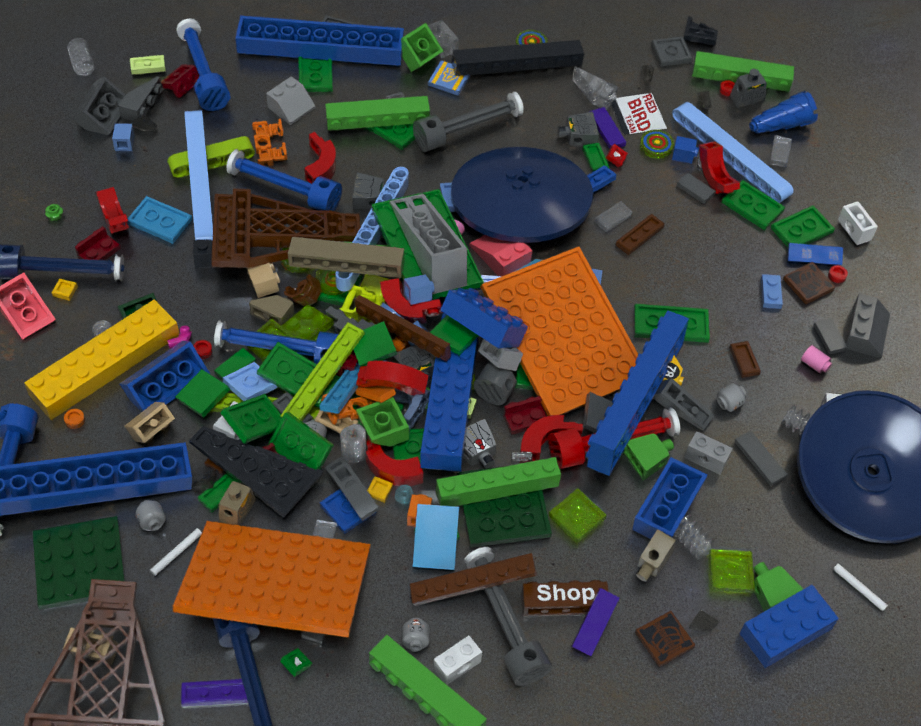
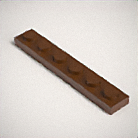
M361 295L355 299L356 313L371 320L374 324L384 321L389 332L397 334L405 341L417 345L420 349L430 352L437 358L447 361L451 357L450 343Z
M532 553L410 583L412 603L414 606L537 576L534 556Z

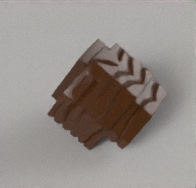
M310 274L306 276L307 279L297 284L298 287H285L284 295L291 301L305 307L314 304L322 289L320 281Z

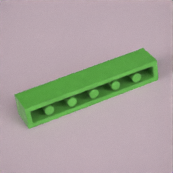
M696 51L692 77L717 81L729 80L736 83L739 76L749 74L751 69H757L767 83L766 88L790 92L794 76V66Z
M428 96L325 104L328 130L413 124L416 120L430 116Z
M556 457L436 479V494L439 506L454 507L559 487L561 472Z
M388 635L369 652L370 666L375 671H381L386 675V679L390 684L399 686L402 689V693L408 699H414L424 713H430L434 716L439 726H486V717Z

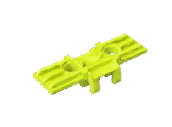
M365 274L360 287L353 285L348 291L342 308L339 309L349 319L354 318L357 322L361 319L368 323L372 322L356 313V307L354 310L349 308L354 297L356 296L357 298L359 295L379 306L382 303L387 304L382 295L380 282L391 279Z

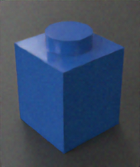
M677 136L672 160L692 164L693 158L697 157L699 147H696L697 140Z

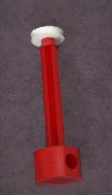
M670 407L663 410L662 417L659 416L658 418L639 422L630 440L649 434L665 433V431L670 437H673L674 434L678 436L680 434V421L676 411ZM576 428L549 434L550 454L552 458L556 457L559 469L584 463L585 452L590 447L588 441L592 434L581 437Z

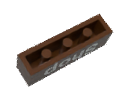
M573 580L568 583H559L558 581H550L548 583L528 582L523 584L521 591L523 616L586 615L599 588L608 591V583L601 582L600 580H592L590 582Z

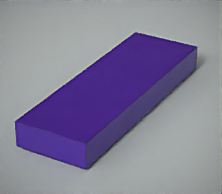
M605 107L589 111L594 113L597 129L609 149L613 144H616L618 147L626 146V140Z
M599 588L571 645L572 647L592 656L619 597Z
M242 679L182 683V707L248 703Z

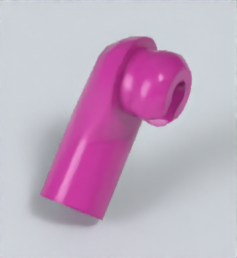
M189 326L180 327L179 336L167 340L169 349L181 341H189L192 336Z

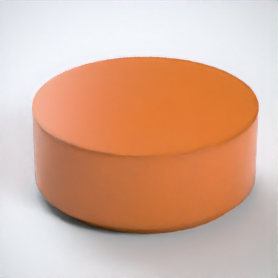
M71 409L65 413L64 421L68 428L78 429L84 425L85 416L81 410Z

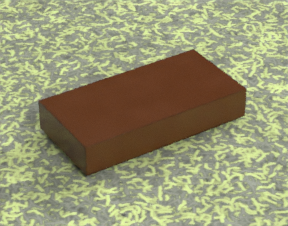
M744 341L730 344L729 348L741 377L760 375L761 370L749 342Z

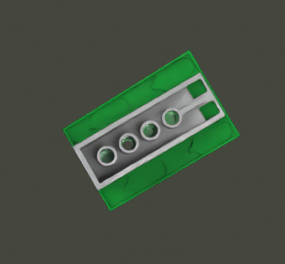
M440 189L372 204L374 217L388 247L404 248L403 280L426 274L428 279L433 282L435 291L432 293V300L446 297L449 290H458V288L477 289L484 283Z

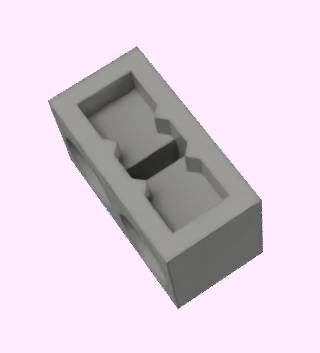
M485 339L482 340L478 350L497 368L513 371L517 370L523 353L516 347L498 349Z

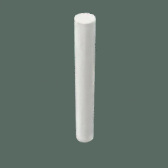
M196 528L153 566L150 572L156 576L197 540L202 532Z
M839 563L833 568L836 573L882 612L887 608L888 605Z

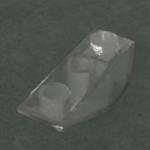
M576 66L574 67L572 80L593 105L600 108L605 107L607 110L617 97L618 87Z

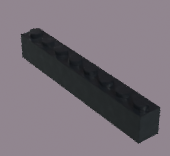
M580 40L453 50L451 63L455 76L581 66L585 53Z

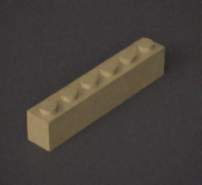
M292 237L288 250L289 266L401 278L404 266V248Z

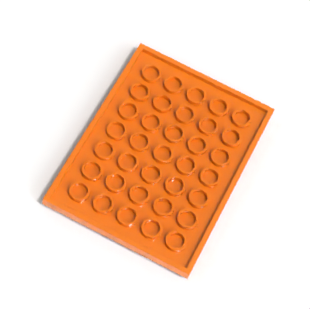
M580 247L573 248L481 285L480 288L485 297L491 299L494 305L507 309L508 314L521 318L523 320L522 323L528 326L520 346L516 348L523 353L520 364L535 393L541 397V404L548 416L564 415L585 406L586 396L590 392L606 397L620 391L623 380L628 379L630 368L636 365L638 353Z
M207 521L174 601L173 612L349 638L371 544Z

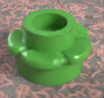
M51 204L46 207L45 215L50 220L57 221L62 217L63 208L60 205Z

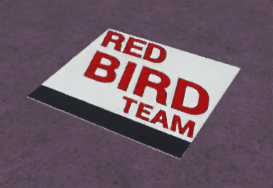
M652 93L609 99L623 135L667 129Z

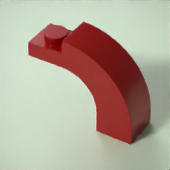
M313 132L309 134V145L319 156V159L304 167L305 180L311 184L319 176L331 180L336 171L334 144L331 140L325 142L322 137Z
M715 141L699 145L702 170L710 188L715 190L716 194L732 193L733 190L740 189V182L732 178L725 168L723 146Z
M114 187L95 192L110 233L128 229V218L121 209Z
M399 278L380 282L382 295L388 306L411 323L418 320L423 324L426 323V316L435 317L439 313H444L441 311L443 304L440 299L410 305L409 301L404 298L403 285Z
M368 361L367 366L360 367L356 385L361 388L388 386L412 396L415 394H425L429 375L399 363Z
M551 415L535 421L523 435L519 461L532 462L539 460L541 448L548 442L550 433L576 428L580 436H582L583 424L563 422L564 415Z
M368 436V441H365L367 448L366 463L376 477L400 487L423 484L424 473L418 457L405 460L392 459L383 452L380 444L372 443Z

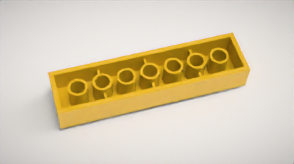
M154 299L25 381L24 384L28 395L47 417L53 420L167 345V340L177 338L179 336L178 324Z

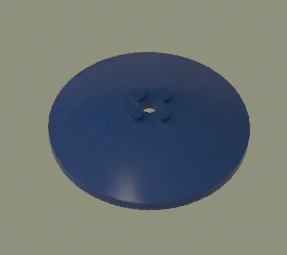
M505 147L479 154L462 165L452 181L451 200L459 217L476 231L499 240L531 243L558 238L573 231L583 223L592 207L593 189L584 171L575 163L559 154L531 147Z
M869 390L845 393L823 404L815 411L805 425L797 449L799 476L812 504L837 528L866 541L899 543L921 536V408L899 396ZM868 467H873L877 471V475L870 474Z

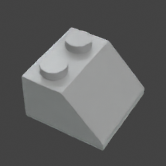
M292 76L266 93L267 107L289 125H292L315 109V105L304 86Z

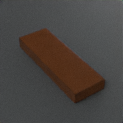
M650 214L618 239L615 245L629 256L663 229L665 223L653 214Z

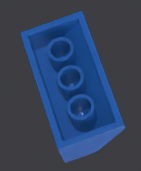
M181 341L120 383V386L129 400L143 412L154 402H163L165 405L171 402L201 369L209 374L210 372L191 341Z
M671 457L635 516L632 530L652 539L657 529L673 537L708 475Z

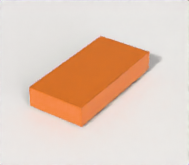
M388 386L358 387L356 389V395L380 403L396 395L395 388Z

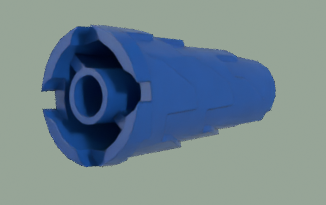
M799 92L789 99L780 102L779 105L765 110L762 114L752 118L749 123L750 129L758 134L815 123L818 118V113H813V110L817 109L816 103L809 92Z

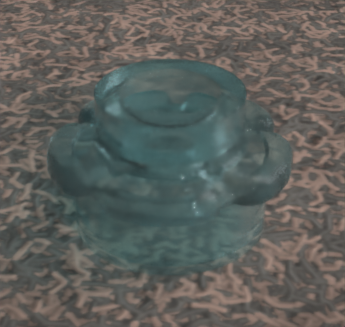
M408 485L399 486L395 491V500L402 504H409L412 494H414L412 488Z

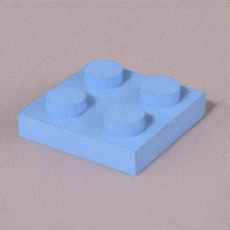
M255 362L223 377V383L228 385L230 390L243 401L267 394L278 388V386L257 374L260 366Z

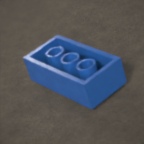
M473 288L449 290L441 307L442 312L498 349L519 347L528 329V326L522 323L523 320L521 318L508 314L507 309L500 306L497 307L491 299L480 296L479 292Z
M810 585L745 622L739 634L762 665L767 668L833 629L839 618L816 588Z

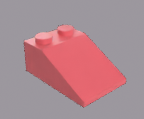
M483 235L469 243V246L497 276L512 273L531 262L532 249L526 243L499 240L487 235Z
M25 273L0 286V311L22 340L56 321Z

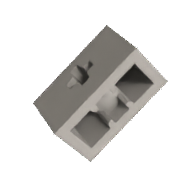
M696 431L688 445L684 458L721 475L733 448Z

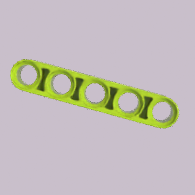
M246 136L205 146L207 170L227 165L228 158L235 149L243 151L244 158L247 159L255 155L251 141ZM188 151L173 154L168 158L167 162L174 177L179 178L190 175Z

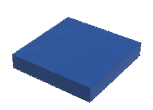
M340 489L320 502V507L343 534H346L363 522Z

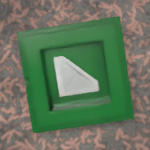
M299 648L283 656L280 661L294 677L309 669L312 664Z

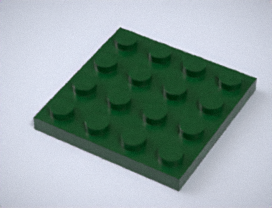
M494 468L457 472V475L484 471ZM542 490L462 505L470 548L549 538L552 536Z
M117 516L33 531L39 610L88 601L91 579L125 581Z

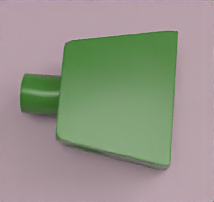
M649 434L629 440L623 453L641 479L645 480L667 464L670 456L669 451L674 449V444L670 439L661 442L656 434Z
M761 562L753 568L758 576L755 578L752 588L764 612L803 590L781 566L769 570L766 564Z

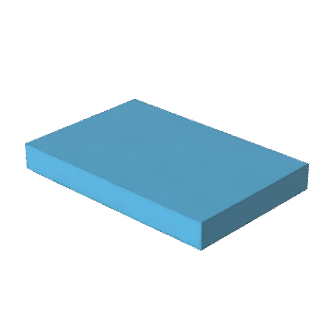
M146 196L128 217L127 223L174 244L193 218L188 213Z
M417 504L413 567L455 570L459 507Z

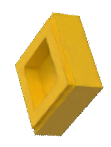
M59 278L51 292L52 296L70 301L78 285L75 282Z
M374 476L367 491L373 499L385 503L393 488V483Z

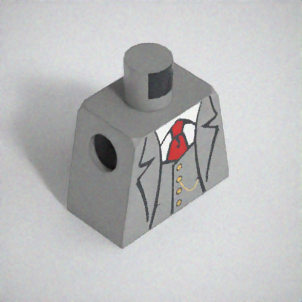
M483 419L467 427L463 458L470 465L481 462L485 468L492 467L495 464L492 456L496 454V442L486 420Z

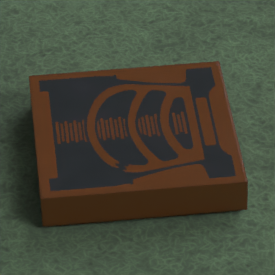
M813 262L784 275L783 278L805 305L835 289L833 283Z
M672 611L663 614L635 631L659 668L695 648V643Z

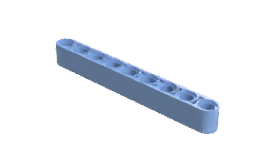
M685 102L672 111L673 118L703 144L715 141L722 145L723 160L764 194L779 203L793 194L794 190L789 182L690 102Z
M202 110L184 111L195 240L213 241Z
M397 167L392 171L375 203L403 197L409 185V172L407 168ZM372 208L352 243L377 244L382 231L374 217ZM336 271L337 289L344 292L349 291L356 282L359 273Z

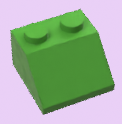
M427 23L401 38L402 58L411 72L443 52Z
M394 397L389 398L383 403L375 402L356 409V413L372 443L391 447L409 440V426Z

